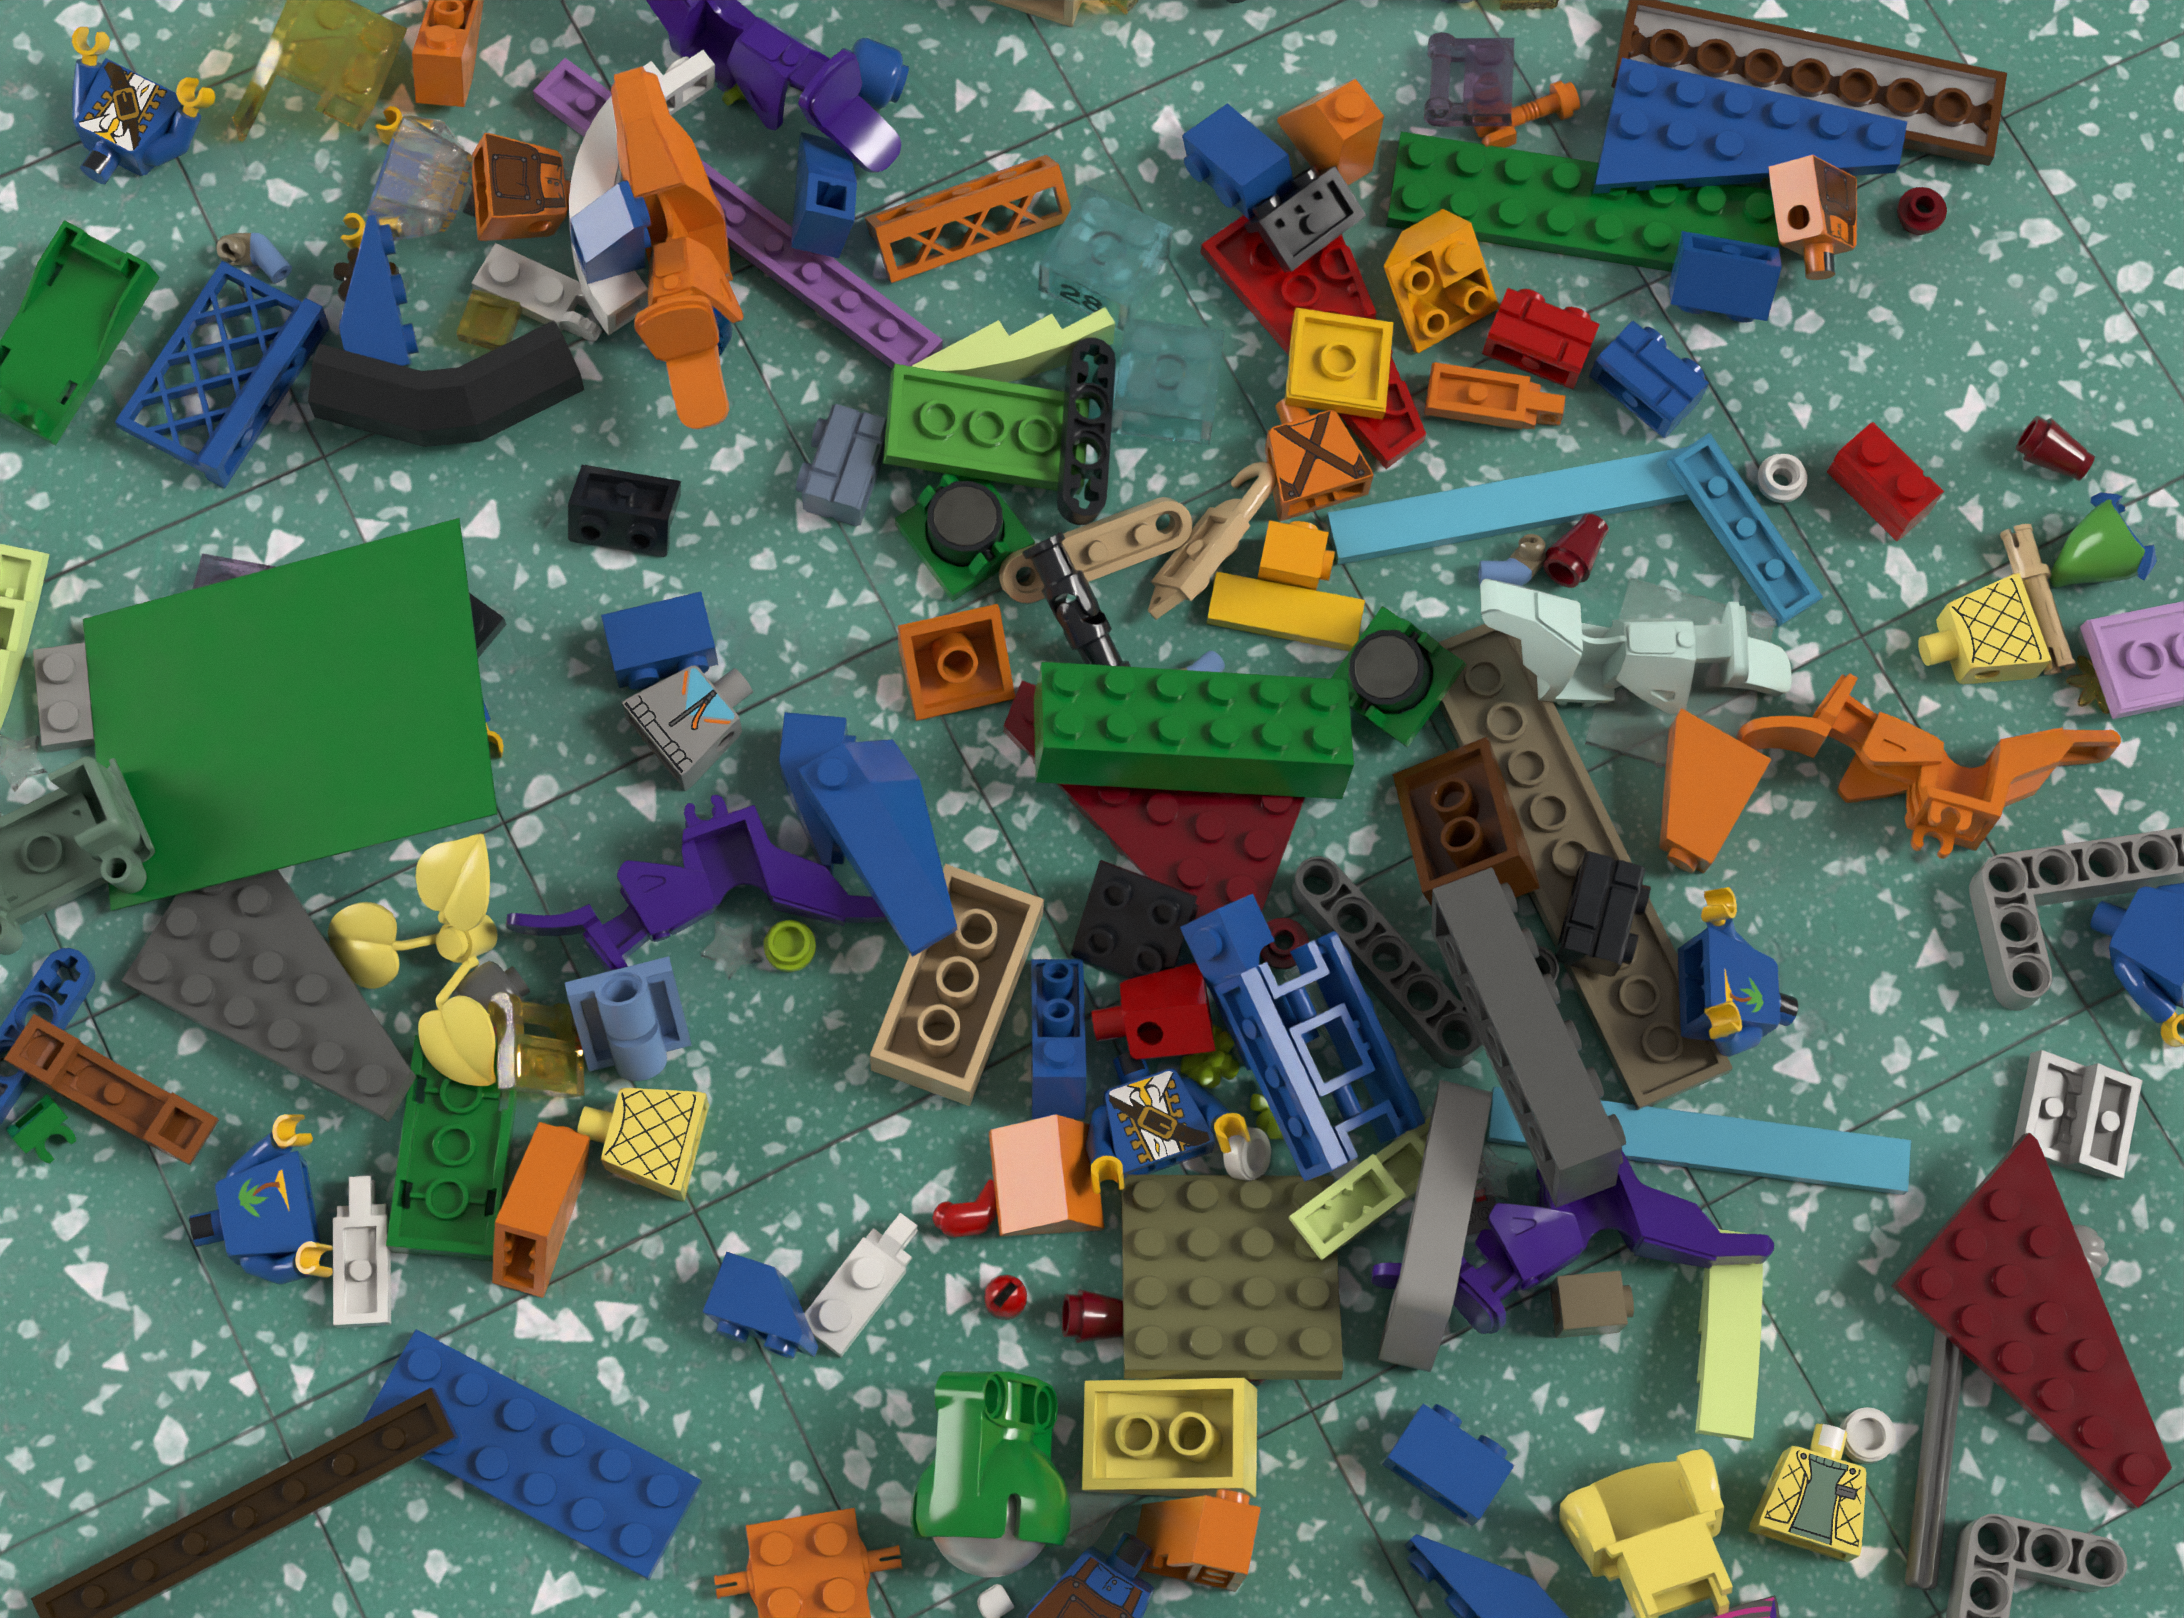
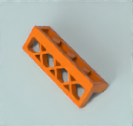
M1048 155L864 217L870 236L878 244L886 274L891 283L1074 220L1060 166ZM1053 187L1059 211L1042 217L1027 211L1035 193ZM1022 198L1018 206L1011 203V201ZM1003 205L1015 211L1004 230L993 233L981 226L990 208ZM976 214L973 221L964 218ZM1023 216L1030 219V221L1020 224ZM957 221L969 227L961 244L948 249L935 242L944 224ZM931 229L927 237L918 234ZM977 232L985 235L984 237L974 240ZM906 237H911L923 243L914 261L896 266L890 243ZM931 248L939 251L938 253L928 256Z

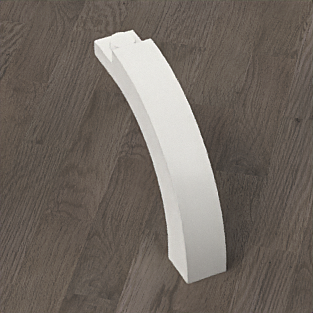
M704 50L691 58L685 56L676 60L669 66L665 75H662L652 61L643 66L646 72L657 75L670 115L714 88L715 64ZM611 96L597 113L578 151L571 177L569 220L617 183H620L622 179L617 150V129ZM571 239L575 270L583 294L594 316L609 336L633 320L638 312L648 307V288L636 271L587 284Z

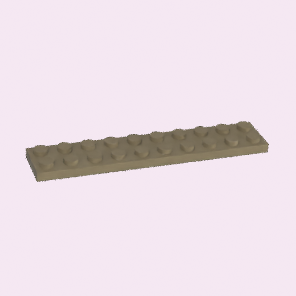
M1483 624L1439 642L1441 646L1467 664L1439 703V707L1459 747L1487 737L1491 743L1527 841L1540 888L1529 892L1557 948L1576 871L1583 854L1591 851L1612 857L1614 860L1632 862L1553 701L1538 700L1537 675L1523 665L1521 640ZM1650 898L1648 899L1643 916L1634 915L1630 933L1637 934L1639 937L1630 965L1622 963L1616 975L1608 977L1587 971L1585 968L1564 964L1630 1103L1635 1105L1637 1110L1653 1106L1728 1074L1733 1069L1728 1057L1719 1053L1714 1041L1690 1039L1681 1036L1678 955Z

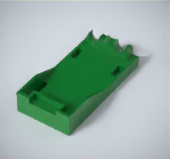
M65 220L63 221L39 259L19 311L0 340L1 418L56 446L160 278L147 262L128 252L125 254L88 235L83 229ZM73 383L77 386L70 395L67 391ZM70 395L65 405L61 404L64 397L68 398Z
M415 1035L411 1069L416 1075V1079L407 1092L386 1246L392 1253L430 1254L493 1262L495 1221L507 1196L510 1151L524 1051L522 1045L495 1042L494 1073L496 1082L488 1086H473L451 1080L436 1070L424 1055L419 1035ZM418 1079H427L424 1088V1104L415 1101ZM503 1087H510L508 1109L500 1111ZM406 1184H413L412 1192H410L409 1209H404ZM489 1191L497 1192L494 1215L486 1216Z

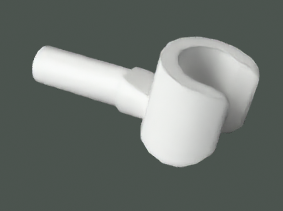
M995 1584L982 1592L977 1599L978 1609L984 1618H1000L1014 1609L1003 1586Z

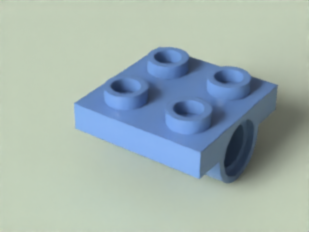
M669 956L565 982L567 997L589 1072L615 1065L617 1073L626 1080H647L656 1076L664 1069L667 1063L666 1052L692 1046Z

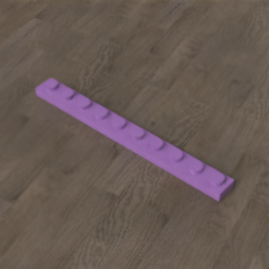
M564 58L533 90V95L537 103L585 137L597 113L610 98L611 92L568 59ZM701 160L712 190L724 211L729 247L892 369L894 364L912 366L941 351L943 340L833 257L791 248L792 227Z

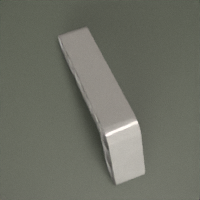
M2184 827L2003 853L1991 857L1972 877L1969 884V894L1996 1000L2007 1009L2021 1011L2029 1008L2051 986L2052 970L2037 906L2137 892L2140 887L2144 886L2157 888L2162 885L2184 883ZM2138 853L2149 855L2156 864V870L2146 868L2141 863ZM2089 860L2101 863L2107 872V877H2100L2091 871ZM2039 867L2051 870L2057 878L2058 885H2051L2045 882L2039 874ZM1989 875L2001 877L2008 886V892L1996 890L1989 881ZM2001 923L2012 925L2020 935V942L2007 939L2001 931ZM2013 972L2021 973L2030 980L2032 992L2021 990L2015 985Z
M1444 1080L1439 1081L1431 1113L1400 1276L1386 1317L1378 1360L1427 1372L1432 1370L1455 1298L1491 1106V1091Z
M1987 1514L1967 1523L1959 1532L1946 1618H2009L2015 1577L2081 1592L2099 1591L2119 1583L2125 1576L2127 1557L2123 1549L2115 1541L2105 1537L2001 1514ZM1980 1528H1986L1995 1534L1998 1540V1550L1995 1555L1985 1553L1980 1548L1978 1543ZM2034 1540H2040L2049 1547L2052 1559L2048 1567L2039 1565L2034 1560L2031 1550ZM2089 1551L2098 1554L2104 1562L2105 1572L2101 1579L2092 1576L2087 1570L2085 1558ZM1974 1581L1982 1583L1989 1590L1991 1602L1986 1610L1977 1607L1970 1597V1588Z

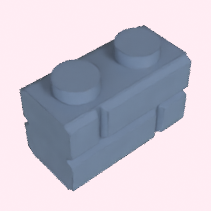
M835 404L832 405L827 420L823 418L817 420L811 440V447H815L817 450L812 464L806 462L802 464L796 483V491L802 493L803 509L806 512L826 518L832 517L836 521L850 525L861 526L884 458L886 418L866 412L860 413L856 409Z

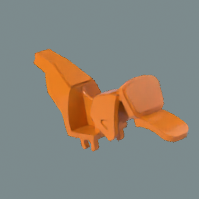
M641 66L614 74L615 82L611 87L617 129L618 159L623 181L628 180L634 198L640 196L644 198L651 221V226L647 227L651 247L646 248L649 264L648 307L636 314L634 327L655 359L666 362L672 394L680 421L689 428L701 430L722 423L729 412V401L723 381L717 345L719 342V330L712 306L721 312L731 323L742 321L744 316L729 281L733 280L730 272L726 219L722 206L712 190L693 140L669 113L657 75L646 72L644 67Z
M1851 673L1847 676L1844 674L1840 676L1812 717H1761L1744 724L1736 735L1737 740L1755 750L1768 748L1785 749L1807 755L1813 759L1827 735L1849 746L1856 754L1837 788L1840 797L1846 803H1854L1907 793V813L1904 819L1906 827L1913 830L1910 840L1911 847L1915 851H1920L1924 845L1923 838L1925 836L1937 838L1941 845L1937 856L1941 859L1948 857L1954 844L1976 851L2000 819L2003 808L2035 795L2056 766L2093 764L2106 761L2121 743L2120 735L2111 729L2064 730L2061 727L2000 739L1984 765L1975 768L1963 767L1948 757L1944 750V742L1939 740L1938 737L1894 716L1882 712L1876 714L1849 694L1858 677Z

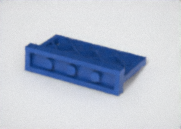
M221 261L116 419L115 424L117 428L203 472L207 480L225 489L329 330L330 326L323 306L307 298L301 302ZM227 280H230L245 288L248 301L220 308L217 295ZM253 293L261 296L262 298L254 300ZM212 304L214 310L207 312V310ZM280 306L291 312L283 326L263 331L258 310ZM252 312L257 332L228 340L223 319ZM217 321L222 341L193 349L190 336L195 328ZM273 340L270 346L267 348L266 342ZM260 343L263 357L257 366L236 371L231 351ZM186 344L187 350L180 352L183 346ZM225 352L230 373L201 380L197 359ZM190 361L195 382L167 389L163 376L169 367ZM247 380L241 389L239 382ZM159 384L160 391L153 392ZM233 384L236 398L232 404L226 408L210 411L205 391ZM198 393L203 414L175 421L170 400ZM163 402L168 423L146 428L134 421L143 407ZM220 421L214 429L213 422ZM207 425L210 437L199 454L181 446L178 435L179 431ZM171 434L173 441L167 439L163 435Z

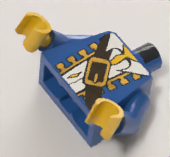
M78 27L72 35V44L74 49L82 54V59H78L75 65L72 88V121L83 146L90 151L80 166L82 172L92 180L100 184H106L118 165L139 176L147 175L155 166H161L185 154L190 147L201 120V115L198 113L199 108H208L215 102V93L212 88L202 87L197 98H195L194 92L199 84L198 78L186 77L178 83L175 93L107 58L101 64L97 61V57L108 50L110 46L108 35L105 32H97L95 45L91 49L87 44L88 27Z
M1130 1051L1121 1054L1112 1060L1121 1085L1104 1092L1103 1104L1092 1112L1085 1148L1091 1167L1092 1190L1096 1194L1101 1193L1100 1182L1104 1180L1116 1181L1118 1189L1123 1190L1124 1179L1127 1178V1174L1148 1175L1212 1153L1216 1142L1213 1134L1217 1136L1221 1151L1229 1153L1231 1152L1228 1138L1231 1136H1242L1246 1142L1251 1140L1244 1117L1237 1113H1231L1217 1097L1192 1078H1180L1174 1068L1150 1074L1145 1059L1131 1058Z

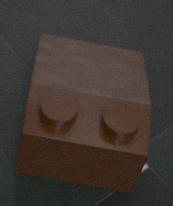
M1487 737L1392 774L1421 890L1431 907L1434 888L1491 867L1500 884L1507 882L1510 885L1515 898L1540 888L1527 841L1493 748Z

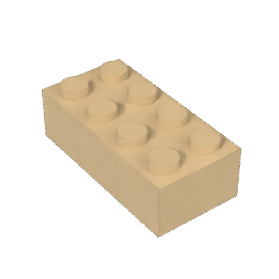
M945 864L943 873L958 930L913 957L911 954L909 955L870 1053L871 1071L970 1106L1042 920L1044 899Z

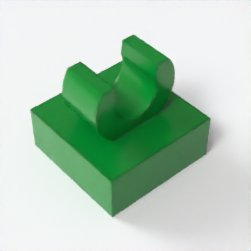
M48 1093L6 1128L10 1137L26 1154L31 1149H34L38 1157L49 1164L55 1160L45 1148V1142L49 1136L60 1134L71 1145L76 1142L73 1131L68 1125L63 1123L68 1119L67 1115Z

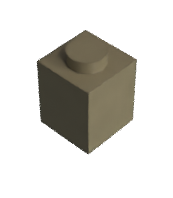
M1621 1271L1557 1276L1549 1285L1556 1338L1619 1333L1628 1324L1627 1318L1633 1317L1634 1301L1630 1285H1623Z

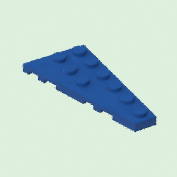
M1622 57L1592 194L1609 193L1611 188L1635 187L1636 191L1654 190L1655 185L1682 183L1686 187L1756 183L1761 182L1763 178L1769 177V166L1814 155L1852 176L1895 173L1900 165L1908 121Z

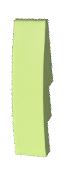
M1106 307L1064 329L1060 327L1053 314H1050L1009 336L998 320L912 365V367L1002 382L1016 381L1066 365L1073 348L1079 341L1085 338H1098L1104 340L1108 345L1113 344L1115 322Z
M0 544V730L25 657L50 555Z
M1431 1116L1425 1120V1124L1405 1132V1134L1401 1135L1379 1153L1369 1156L1289 1216L1288 1219L1321 1261L1416 1195Z
M1718 1229V1230L1720 1231V1233L1747 1234V1233H1741V1232H1734V1231H1728V1230ZM1763 1263L1715 1265L1710 1269L1704 1268L1698 1334H1701L1697 1373V1383H1700L1695 1430L1697 1434L1743 1441L1753 1439L1761 1341Z

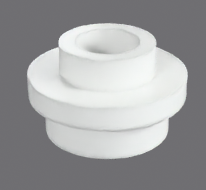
M1772 455L1760 465L1756 477L1757 485L1762 494L1768 499L1779 503L1791 502L1803 493L1807 485V472L1801 461L1793 455ZM1778 474L1785 476L1788 479L1789 485H1779L1773 480V476Z

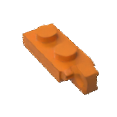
M1435 362L1431 365L1424 415L1521 430L1522 428L1535 429L1536 424L1560 426L1564 414L1566 396L1540 392L1541 385L1530 382V376Z

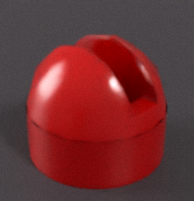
M997 1276L988 1283L985 1289V1306L989 1313L998 1319H1013L1019 1316L1026 1306V1288L1022 1281L1015 1276ZM1009 1283L1013 1284L1017 1289L1000 1308L994 1303L995 1299Z

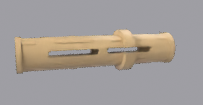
M2032 525L2014 526L2016 533H2012L2011 529L2008 528L2000 533V537L2004 542L2013 574L2020 573L2051 657V662L2043 670L2044 675L2062 673L2060 667L2064 666L2065 670H2070L2076 666V662L2072 657L2049 586L2048 579L2052 575L2049 566L2042 564L2032 533Z

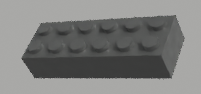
M1491 867L1433 889L1431 932L1552 1201L1557 1208L1616 1185L1619 1165L1623 1164L1621 1151L1622 1146L1626 1145V1138L1615 1114L1607 1116L1600 1098L1604 1097V1091L1597 1072L1592 1066L1585 1069L1578 1054V1051L1582 1050V1043L1572 1020L1563 1021L1556 1005L1560 1004V995L1552 976L1549 973L1542 975L1535 961L1539 957V951L1532 932L1528 927L1521 929L1514 916V913L1518 912V906L1513 891L1507 882L1499 883Z

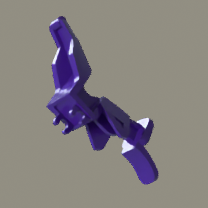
M646 0L667 30L672 52L680 58L685 56L691 58L704 50L715 64V82L718 84L717 87L725 92L737 83L744 97L766 128L776 131L783 124L784 105L789 85L802 91L798 105L808 123L838 144L863 170L869 173L884 171L899 156L901 140L898 133L858 95L862 87L859 63L856 55L843 49L829 59L815 48L764 18L756 17L738 0Z
M712 795L711 804L714 805L712 808L713 817L709 820H701L696 816L693 803H688L684 808L686 829H683L681 850L684 867L627 860L621 865L617 872V879L622 886L620 893L627 902L628 907L620 915L602 925L590 904L577 910L557 915L509 913L506 918V928L517 933L536 936L582 934L586 946L608 972L628 967L625 960L647 941L658 942L671 937V935H675L711 915L716 906L721 904L723 897L729 890L744 884L753 885L765 892L770 905L773 906V910L844 926L845 923H889L873 897L848 895L825 866L775 847L767 837L755 805L728 813L723 798L719 795Z
M1622 1150L1623 1164L1619 1165L1616 1185L1556 1208L1537 1168L1535 1174L1540 1188L1536 1194V1206L1497 1203L1487 1219L1491 1229H1483L1474 1243L1476 1249L1488 1262L1475 1269L1462 1256L1453 1305L1480 1334L1496 1333L1506 1323V1311L1501 1302L1513 1290L1517 1292L1536 1286L1579 1258L1582 1251L1586 1249L1589 1239L1597 1232L1605 1229L1618 1230L1630 1252L1634 1253V1256L1708 1269L1715 1265L1762 1264L1773 1253L1774 1242L1765 1234L1720 1233L1696 1203L1641 1183ZM1388 1262L1374 1265L1371 1282L1381 1288L1395 1289L1402 1263Z

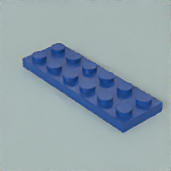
M416 1329L362 1423L430 1387L434 1388L458 1438L421 1457L422 1460L650 1580L702 1484L701 1479Z

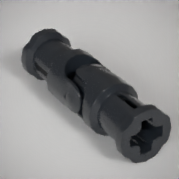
M1059 532L1023 551L1025 559L1032 560L1045 586L1042 593L1055 618L1063 628L1064 635L1071 649L1078 650L1084 663L1131 667L1129 661L1122 660L1109 635L1112 628L1105 614L1101 611L1083 571L1075 569L1062 543L1065 540L1063 533ZM1067 594L1076 596L1074 600L1066 602Z

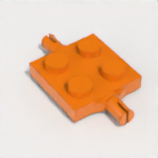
M855 1508L746 1525L750 1552L746 1567L747 1571L714 1575L715 1585L737 1582L736 1586L716 1589L717 1599L750 1593L757 1606L759 1618H871L867 1594L870 1573L897 1568L903 1569L901 1558L879 1561L880 1558L901 1555L899 1545L867 1551L858 1533Z

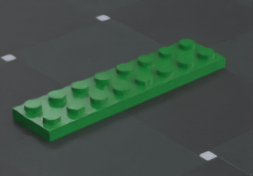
M1402 131L1400 133L1386 227L1405 230L1444 209L1471 222L1476 239L1480 242L1672 272L1682 231L1776 248L1779 246L1772 190L1737 184L1686 187L1679 183L1655 185L1654 190L1636 191L1635 187L1611 188L1609 193L1592 194L1598 162L1497 146L1485 147L1484 144Z

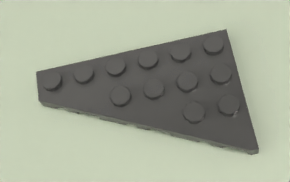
M279 870L176 895L121 980L128 988L388 1123L416 1079V1075L400 1054L393 1040L380 1024L365 998L341 965Z

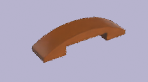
M33 1014L4 1058L5 1061L68 1100L191 1166L219 1122L217 1117L172 1092L170 1094L84 1045L80 1039L36 1014Z

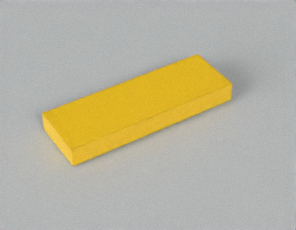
M1216 571L1206 624L1350 651L1358 641L1365 600Z

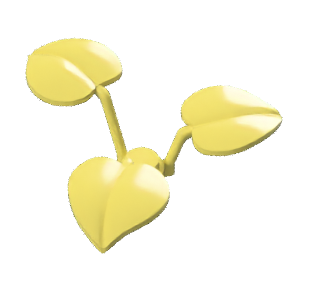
M475 834L466 838L436 844L427 849L418 860L415 876L417 890L422 902L428 908L439 911L438 920L444 924L439 932L423 937L396 941L397 923L394 915L379 904L360 902L347 906L332 918L328 928V937L330 938L329 945L353 982L368 989L386 986L394 980L399 970V957L396 951L436 944L437 950L442 957L456 963L461 962L462 965L436 997L435 1001L438 1009L424 1013L419 1020L418 1034L420 1045L428 1061L441 1074L462 1084L488 1086L496 1082L494 1073L496 1044L491 1019L484 1007L470 997L455 996L448 999L469 970L478 967L479 961L476 956L491 951L495 947L498 937L494 922L486 915L490 895V869L484 834Z

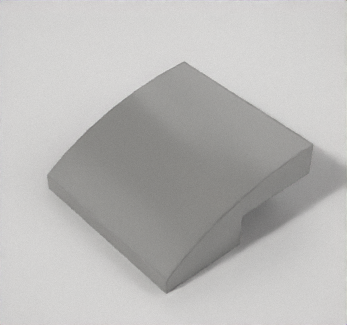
M2044 1050L2030 1053L2012 1146L2023 1134L2031 1133L2038 1140L2045 1159L2049 1164L2115 1180L2124 1179L2142 1080L2099 1063L2084 1066Z

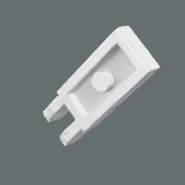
M497 243L492 247L472 281V287L476 293L540 323L547 324L554 320L560 331L564 329L593 342L598 339L602 331L593 320L574 312L577 304L591 310L579 281Z

